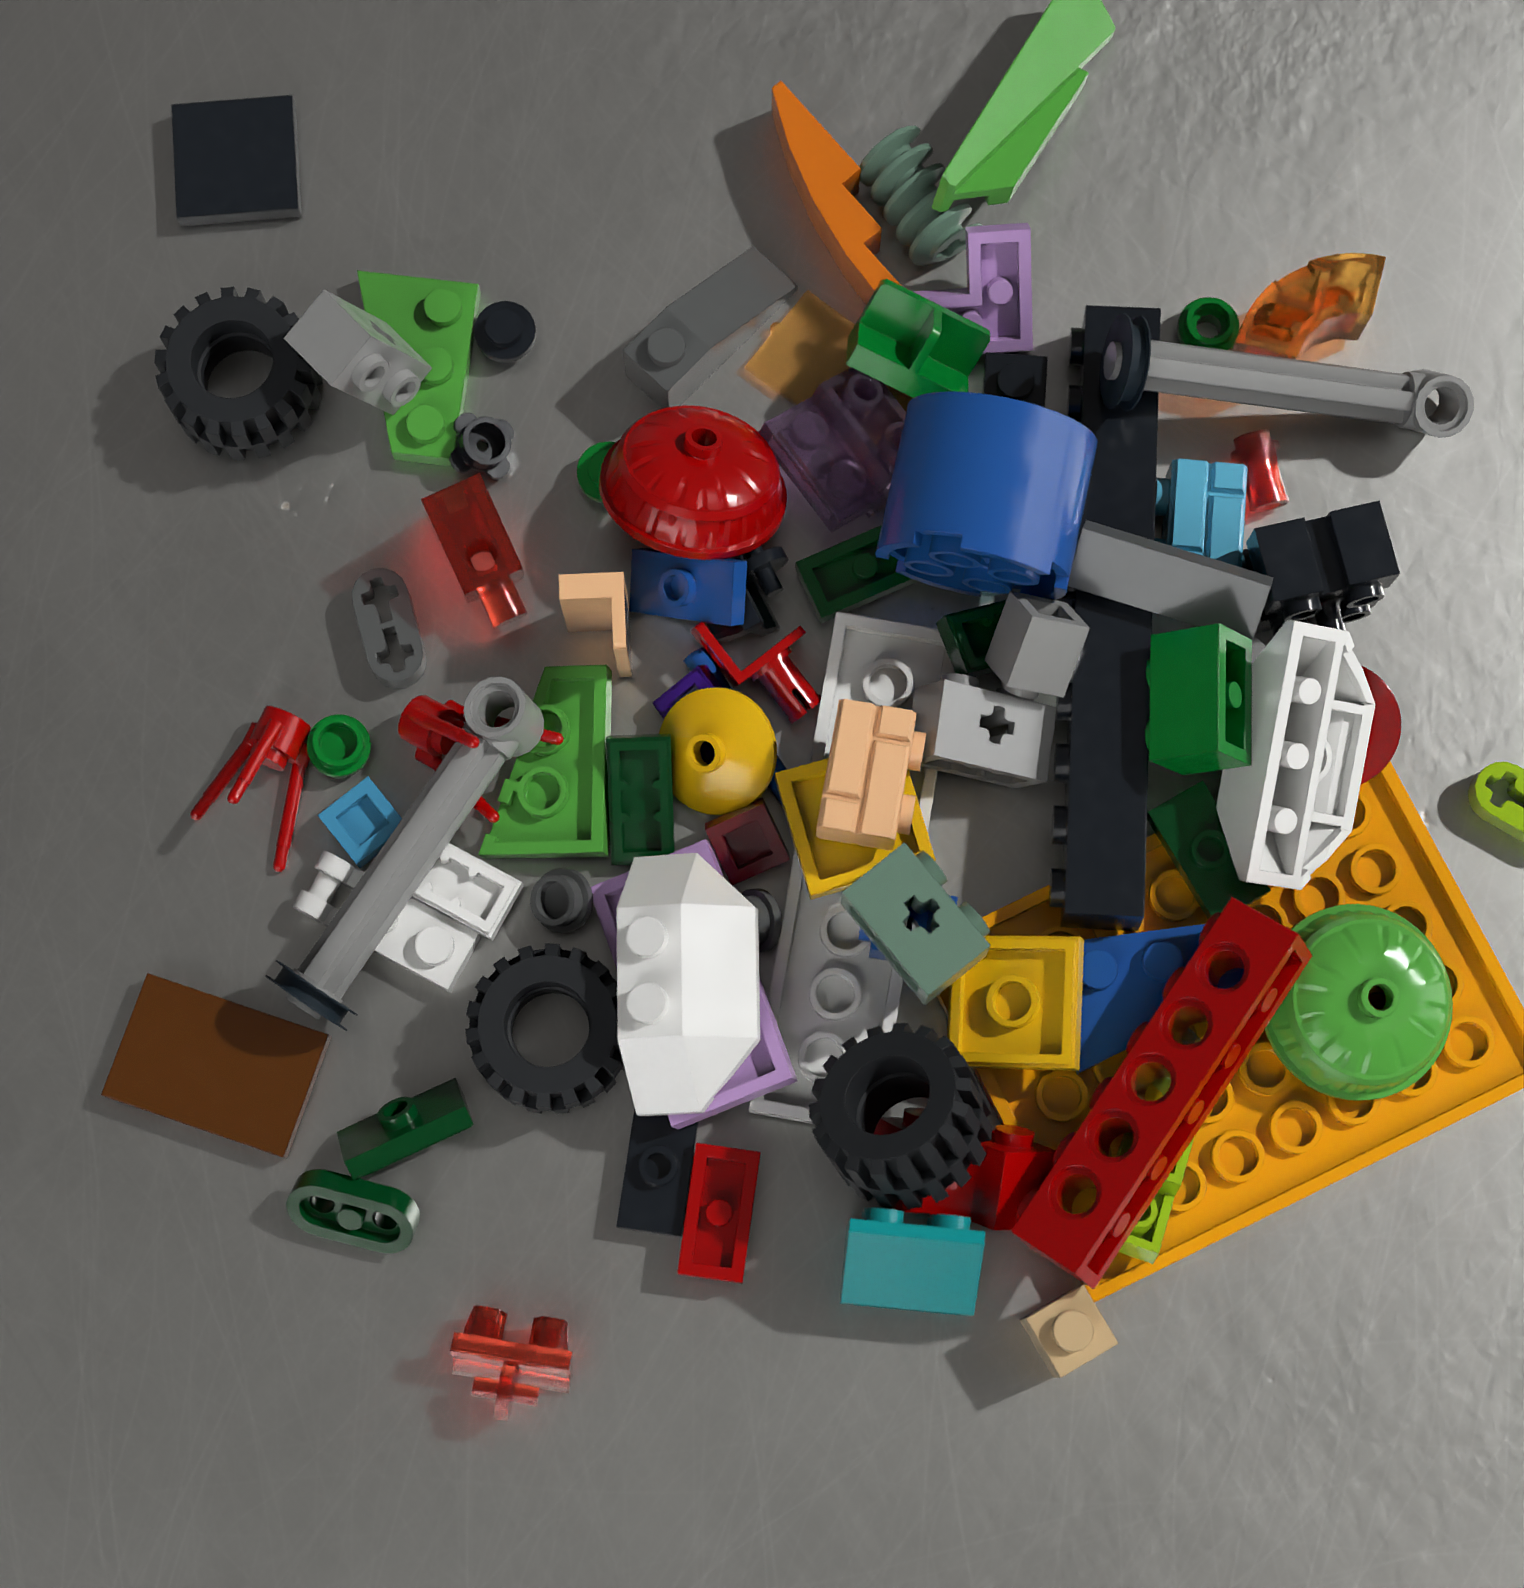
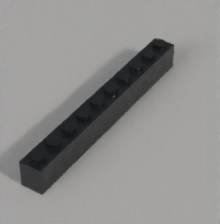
M1086 305L1082 328L1071 327L1069 365H1080L1079 385H1069L1067 416L1083 424L1097 438V449L1077 545L1086 520L1155 541L1159 393L1143 391L1139 402L1133 410L1124 411L1120 404L1116 408L1108 409L1103 404L1100 392V369L1105 340L1116 317L1126 313L1132 322L1135 317L1143 316L1148 321L1151 340L1160 341L1161 308ZM1068 586L1066 595L1060 599H1071V608L1090 629L1064 698L1056 697V720L1067 721V744L1056 743L1054 754V782H1065V806H1053L1051 843L1063 845L1062 869L1051 868L1049 907L1061 908L1060 927L1138 931L1144 918L1149 759L1145 729L1150 720V687L1146 678V665L1150 659L1153 612Z

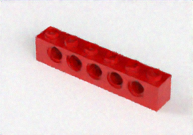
M1233 897L1222 913L1216 912L1208 919L1199 937L1200 946L1186 967H1179L1170 976L1163 991V1002L1149 1022L1145 1021L1135 1029L1127 1044L1126 1058L1113 1077L1105 1078L1098 1085L1090 1101L1091 1111L1077 1132L1069 1133L1060 1142L1053 1157L1054 1166L1040 1188H1034L1027 1193L1017 1209V1222L1010 1232L1029 1248L1093 1290L1312 957L1311 952L1298 933ZM1234 968L1244 969L1242 979L1235 986L1227 989L1217 988L1219 979L1225 972ZM1196 1023H1208L1207 1031L1202 1039L1189 1045L1181 1044L1182 1036L1190 1026ZM1160 1078H1171L1170 1087L1164 1096L1153 1101L1145 1100L1146 1090L1152 1082ZM1124 1133L1134 1134L1133 1143L1126 1153L1118 1157H1109V1147L1117 1136ZM1096 1188V1198L1093 1205L1083 1213L1072 1214V1204L1075 1197L1085 1189Z

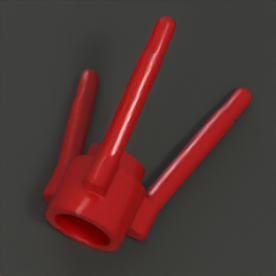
M419 695L407 704L398 723L400 738L417 747L415 759L434 771L437 770L443 761L442 754L447 755L455 742L472 749L477 748L480 743L478 737L466 732L462 728L464 722H466L464 706L453 700L442 704L426 695ZM497 716L494 727H501L511 719ZM544 729L540 739L542 742L560 745L564 740L562 734ZM482 796L473 807L491 823H496L500 818L499 813Z
M265 706L258 722L251 723L242 743L191 810V818L193 820H200L246 760L247 762L227 796L230 804H237L261 765L277 771H284L287 762L291 763L292 769L273 862V868L276 872L284 871L291 847L305 772L310 762L307 744L304 743L311 730L310 725L288 711L274 706Z

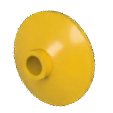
M704 688L681 698L665 716L659 734H671L673 795L683 804L704 814L724 815L755 802L767 789L776 767L777 744L774 730L768 717L752 699L728 688ZM704 741L709 742L715 751V757L711 764L705 763L701 757L700 749Z

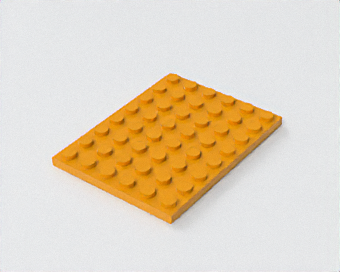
M1391 762L1374 778L1360 785L1352 832L1329 859L1310 874L1311 879L1303 889L1296 890L1268 885L1271 891L1248 906L1289 929L1315 912L1345 904H1362L1383 908L1403 917L1416 926L1433 944L1440 955L1452 990V1021L1441 1054L1426 1074L1414 1084L1396 1094L1373 1100H1344L1320 1093L1297 1079L1280 1061L1264 1030L1194 1136L1182 1184L1174 1197L1160 1252L1156 1260L1151 1264L1118 1252L1094 1290L1084 1284L1094 1303L1524 1089V1007ZM1155 833L1146 837L1144 918L1138 931L1060 927L1061 908L1049 907L1050 884L982 917L990 930V933L987 934L988 936L1081 937L1084 940L1206 924L1208 921ZM1373 986L1368 993L1370 1005L1376 1010H1381L1385 1006L1386 995L1378 986ZM949 987L937 996L947 1017ZM1196 1023L1190 1026L1184 1032L1181 1044L1189 1045L1202 1039L1207 1031L1208 1023ZM1125 1050L1079 1074H1076V1071L973 1069L1001 1125H1014L1030 1129L1035 1133L1033 1142L1056 1150L1060 1142L1069 1133L1077 1132L1091 1111L1090 1101L1094 1091L1105 1078L1114 1076L1127 1054ZM1160 1078L1152 1082L1146 1090L1145 1100L1153 1101L1164 1096L1170 1087L1171 1078ZM1123 1134L1117 1136L1112 1141L1109 1147V1157H1116ZM1096 1188L1085 1189L1075 1197L1072 1204V1214L1083 1213L1093 1205L1096 1198Z

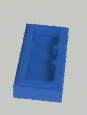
M650 548L632 549L629 612L702 621L726 626L744 625L747 561L728 558L712 560L688 559Z

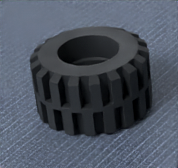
M234 287L220 288L221 298L211 300L208 292H205L195 297L199 305L198 307L189 311L183 305L175 312L174 316L179 324L175 329L165 325L160 335V339L166 349L155 351L154 363L161 373L155 376L158 389L186 435L195 443L201 441L208 452L219 456L223 448H226L231 459L245 460L246 450L254 449L258 458L270 456L272 454L269 445L279 441L283 449L295 442L290 433L297 427L305 432L310 426L312 420L307 410L308 408L319 409L322 397L317 386L323 385V378L284 339L299 320L294 312L289 314L284 302L272 296L266 303L261 290L247 288L244 297H239ZM240 351H257L273 358L271 371L267 379L252 393L237 398H224L207 391L212 371L225 357Z
M545 943V949L533 950L531 945L517 949L518 956L509 961L502 957L493 964L496 970L488 979L482 976L475 986L478 994L474 1002L469 1001L466 1012L470 1019L469 1028L465 1029L466 1041L473 1054L471 1058L477 1070L486 1079V1082L513 1105L517 1104L525 1107L530 1112L542 1114V1111H553L555 1114L570 1113V1108L580 1105L585 1108L595 1103L594 1098L604 1090L608 1093L616 1084L615 1078L620 1070H625L617 1036V981L612 977L609 969L599 960L597 962L593 961L586 952L575 947L572 948V951L561 949L559 944ZM554 993L570 996L583 1007L588 1018L589 1034L583 1048L574 1058L558 1066L540 1067L525 1060L517 1051L512 1037L514 1021L520 1010L528 1002L541 995Z
M894 1023L892 1031L884 1033L880 1025L867 1029L868 1038L857 1043L853 1036L843 1043L842 1046L846 1052L839 1058L831 1055L823 1065L827 1072L826 1078L815 1079L811 1092L818 1101L809 1104V1118L815 1125L812 1132L817 1143L848 1187L851 1186L856 1194L869 1202L874 1197L881 1207L895 1209L899 1200L903 1201L907 1209L922 1208V1198L932 1196L937 1203L949 1197L945 1190L948 1186L956 1182L962 1187L971 1179L967 1171L970 1164L980 1166L987 1153L980 1142L991 1141L993 1128L987 1119L992 1114L989 1101L965 1058L959 1053L955 1044L946 1036L939 1039L934 1029L923 1025L914 1033L908 1023ZM911 1098H928L924 1111L910 1126L892 1134H874L879 1120L891 1107Z

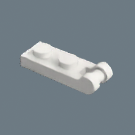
M323 851L314 867L319 871L308 892L301 890L292 907L327 927L339 911L330 903L340 885L343 884L353 890L365 872L338 856ZM411 897L374 952L451 993L479 943L481 935Z

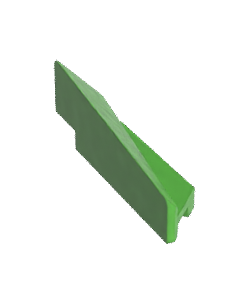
M1052 0L945 169L931 208L938 212H944L949 210L954 200L983 196L988 206L1008 203L1082 91L1089 72L1082 68L1113 37L1116 27L1101 0Z

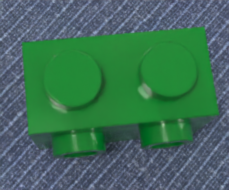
M1220 623L1152 634L1150 659L1146 665V678L1150 687V720L1146 725L1145 740L1149 750V761L1181 775L1252 766V640Z

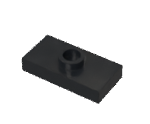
M634 1108L617 1228L682 1238L699 1121L681 1129L671 1127L667 1115L638 1116Z

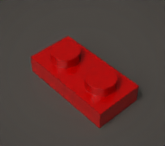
M696 1143L677 1275L743 1284L760 1164V1151Z

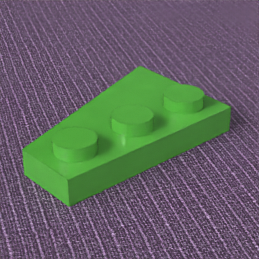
M357 270L364 310L386 322L432 367L431 371L422 380L418 393L410 402L401 406L394 415L384 411L393 458L399 461L451 466L449 455L456 449L457 433L453 428V424L458 416L464 412L475 337L474 326L478 316L481 295L479 284Z
M607 664L546 666L540 678L533 702L542 712L544 729L562 734L564 740L560 745L539 741L530 752L516 758L510 778H505L497 800L500 802L498 809L500 818L496 823H493L490 834H485L478 854L483 859L609 857L606 737L611 736L612 670Z

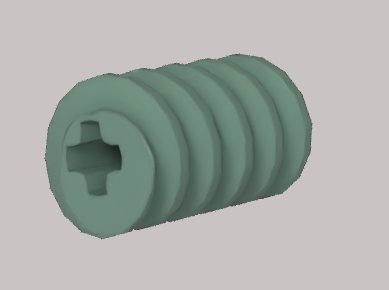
M906 126L895 130L871 149L859 166L861 168L860 181L865 186L872 187L871 198L878 206H885L883 217L886 222L891 226H898L896 229L898 241L904 246H911L909 248V258L917 266H927L951 258L966 249V233L961 223L970 215L972 208L967 203L956 205L944 212H938L931 208L938 189L935 184L941 179L946 168L941 163L932 164L926 168L923 167V164L932 155L933 148L928 143L911 148L910 144L919 136L921 130L917 126ZM976 223V224L969 225V226H967V227H970V226H983V225L980 224V223Z

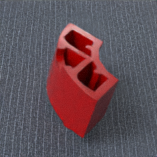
M905 1108L903 1118L882 1117L876 1126L874 1134H892L907 1128L918 1119L924 1108ZM1014 1125L995 1126V1131H992L991 1141L980 1142L987 1154L980 1166L970 1164L967 1168L971 1179L966 1184L960 1187L954 1182L945 1189L949 1197L937 1203L932 1196L922 1198V1208L907 1209L903 1201L899 1200L895 1209L906 1213L964 1216L971 1218V1222L994 1231L1012 1230L1017 1222L1016 1212L1021 1201L1032 1189L1040 1188L1054 1166L1053 1157L1056 1150L1033 1142L1035 1133L1030 1129Z

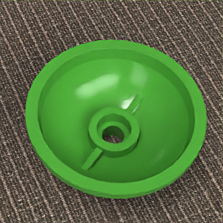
M1345 904L1333 906L1315 912L1295 924L1291 930L1300 935L1311 952L1312 957L1265 1028L1267 1038L1280 1061L1297 1079L1307 1086L1325 1095L1344 1100L1358 1101L1384 1098L1396 1094L1418 1081L1432 1067L1441 1054L1452 1021L1453 1001L1450 980L1444 963L1433 944L1416 926L1403 917L1371 905ZM1373 986L1380 987L1386 995V1003L1381 1010L1374 1009L1369 1003L1368 993Z

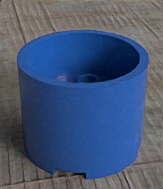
M933 392L914 397L907 406L875 553L876 557L889 559L891 555L898 559L895 572L928 585L967 595L981 597L982 591L1008 594L1013 589H1021L1020 593L1053 600L1062 598L1066 595L1097 449L1096 436L1083 424L1066 415L1016 399L972 392Z

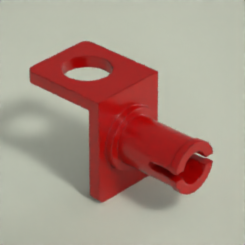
M702 621L690 630L694 638L706 650L733 688L748 678L753 682L759 679L788 716L791 724L807 713L792 694V691L807 710L813 709L820 703L821 695L817 694L788 656L792 652L789 646L806 634L801 625L742 671H740Z

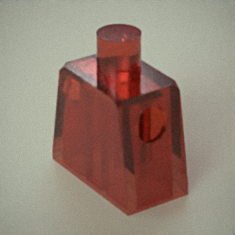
M480 473L422 498L421 501L426 517L466 603L480 599L493 629L505 626L528 614L514 584L524 578L522 565ZM481 552H488L492 554L495 564L488 570H475L471 562L472 557Z

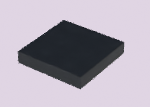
M292 95L171 104L176 218L180 226L302 217L296 104Z

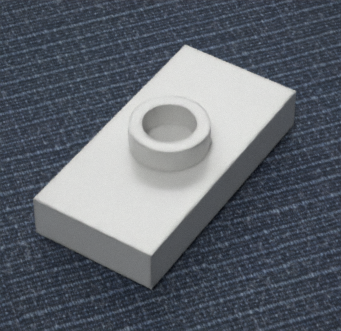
M448 843L412 895V898L493 941L524 885L516 878Z

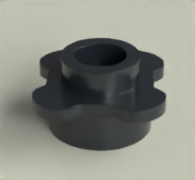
M463 413L458 416L453 424V428L457 433L456 449L449 455L451 466L459 473L475 470L485 472L493 480L503 478L510 470V463L506 457L510 452L511 441L514 438L512 426L503 419L497 420L487 416L477 418L472 413ZM478 441L486 443V451L478 450Z

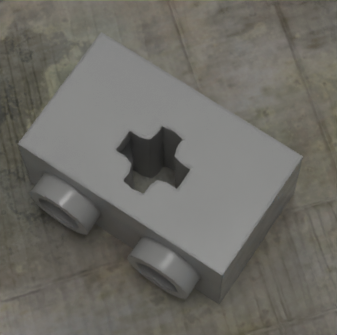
M325 289L322 290L284 337L330 386L391 415H394L401 406L407 404L416 396L422 380L432 369L386 322Z
M957 673L941 674L940 681L915 688L912 710L917 715L914 731L926 733L922 767L1011 788H1021L1047 782L1057 707L1034 702V699L1016 696L1006 691L1003 687L997 688L996 692L978 688L979 680L977 678Z

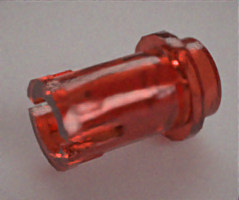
M1270 430L1253 431L1236 437L1233 440L1235 450L1230 453L1232 461H1238L1239 464L1248 466L1246 494L1249 501V512H1266L1289 503L1277 461L1276 451L1280 448L1279 441L1272 440Z

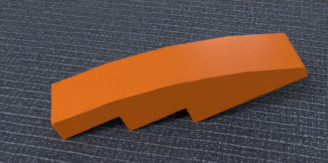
M782 81L778 82L772 87V117L788 171L813 227L844 278L867 305L881 280L888 279L898 285L900 283L875 257L880 252L882 227L855 199V196L859 193L861 168Z

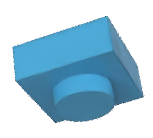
M369 776L317 815L359 868L377 856L402 820L401 816Z

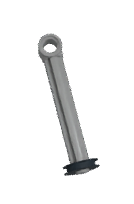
M1126 313L1116 317L1106 337L1101 359L1100 392L1103 404L1108 409L1116 408L1120 404L1124 411L1133 410L1139 402L1143 391L1392 423L1398 428H1406L1438 438L1451 437L1461 432L1469 423L1474 411V398L1469 386L1462 379L1452 375L1426 369L1400 374L1151 340L1148 321L1141 315L1135 317L1132 322ZM1436 389L1439 395V404L1436 411L1427 417L1425 401L1427 396Z
M489 677L478 682L469 691L464 702L466 722L462 728L466 732L478 737L480 741L479 746L472 749L455 742L298 970L295 968L292 970L276 960L283 968L275 980L265 975L269 980L289 993L286 999L317 1020L322 1015L347 1031L340 1022L348 1011L356 1016L357 1014L342 1004L343 1000L341 998L506 759L510 760L512 757H519L528 753L539 743L544 732L542 712L513 680L505 677ZM515 707V712L507 724L501 727H494L497 716L503 710Z

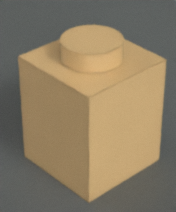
M1084 1284L1074 1287L1020 1320L1053 1378H1062L1119 1344Z

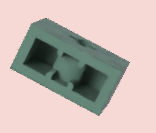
M904 842L842 892L841 905L925 1006L986 957L991 945L984 937L990 933V930L979 913L968 902L964 901L961 905L957 906L941 887L947 882V878L932 857L923 850L915 855ZM910 907L919 915L927 910L934 914L930 926L932 931L930 934L921 926L912 931L906 928L909 917L908 909Z

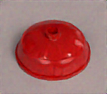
M667 407L638 419L627 428L622 437L609 449L604 457L600 471L599 490L601 499L616 524L644 545L682 558L698 560L725 559L748 553L760 547L780 527L787 505V490L780 473L777 457L763 436L743 420L729 413L708 407Z

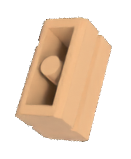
M839 699L816 837L843 843H856L866 847L893 850L896 833L909 835L916 796L903 794L907 770L920 772L926 740V733L914 731L916 712L884 705L876 706L872 703Z

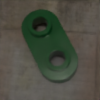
M313 1169L301 1174L296 1180L286 1203L289 1217L303 1231L315 1236L380 1253H397L406 1249L410 1245L420 1222L419 1208L415 1201L405 1192L363 1179L353 1180L351 1176L325 1169Z

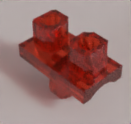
M476 1305L471 1311L463 1333L454 1332L450 1348V1355L453 1356L452 1374L474 1378L472 1396L495 1400L494 1420L508 1422L513 1403L537 1407L540 1389L569 1393L573 1376V1352L569 1351L568 1322L566 1320L546 1316L534 1317L529 1343L523 1344L504 1340L508 1325V1313L497 1308Z

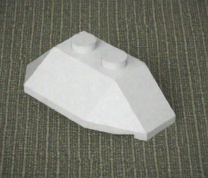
M1287 620L1252 663V766L1224 769L1222 771L1216 810L1238 878L1241 881L1302 890L1310 881V874L1326 862L1352 832L1376 704L1363 668L1352 650L1354 643L1349 631Z
M698 853L634 857L617 905V1036L636 1115L704 1113L714 1101V1096L729 1081L760 1041L758 909Z

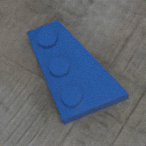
M1205 924L1084 940L1080 1071H1076V1074L1126 1050L1128 1041L1135 1029L1141 1023L1149 1022L1163 1002V991L1170 976L1179 967H1186L1200 946L1199 937ZM1234 968L1225 972L1219 979L1217 988L1227 989L1235 986L1242 979L1244 969Z

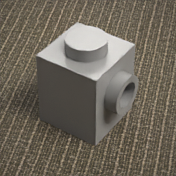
M1010 591L985 657V662L1002 681L1001 686L1011 694L1026 699H1036L1039 693L1064 698L1090 627L1067 602Z

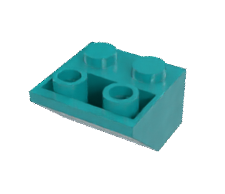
M864 1208L861 1213V1219H849L846 1225L839 1304L969 1317L975 1314L986 1231L970 1230L971 1218L931 1214L930 1218H927L925 1226L904 1224V1211Z

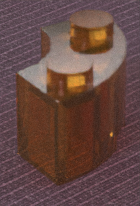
M1344 253L1324 256L1309 261L1307 266L1286 275L1279 281L1275 280L1260 294L1247 312L1230 351L1298 359L1310 347L1333 339L1358 341L1373 315L1386 257L1365 253Z

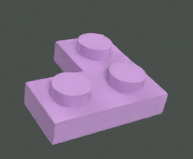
M1028 223L965 227L967 288L912 292L987 328L990 331V342L983 354H986V352L1002 353L1033 350L1031 229Z

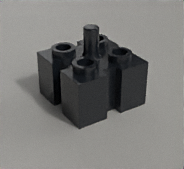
M1380 500L1330 511L1327 516L1305 521V517L1254 528L1246 542L1247 549L1243 550L1242 568L1273 577L1272 586L1255 632L1256 634L1272 630L1273 637L1287 620L1309 623L1308 618L1315 617L1319 626L1346 631L1344 623L1357 621L1369 616L1372 613L1370 608L1374 607L1379 600L1385 597L1383 589L1390 587L1400 574Z

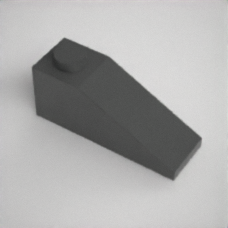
M754 246L667 306L622 350L626 376L662 409L681 406L797 291L798 286Z

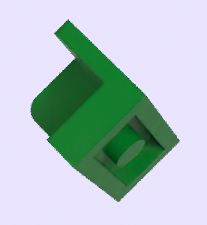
M883 279L878 284L848 336L846 365L913 398L933 392H968V376L990 342V331L888 279Z

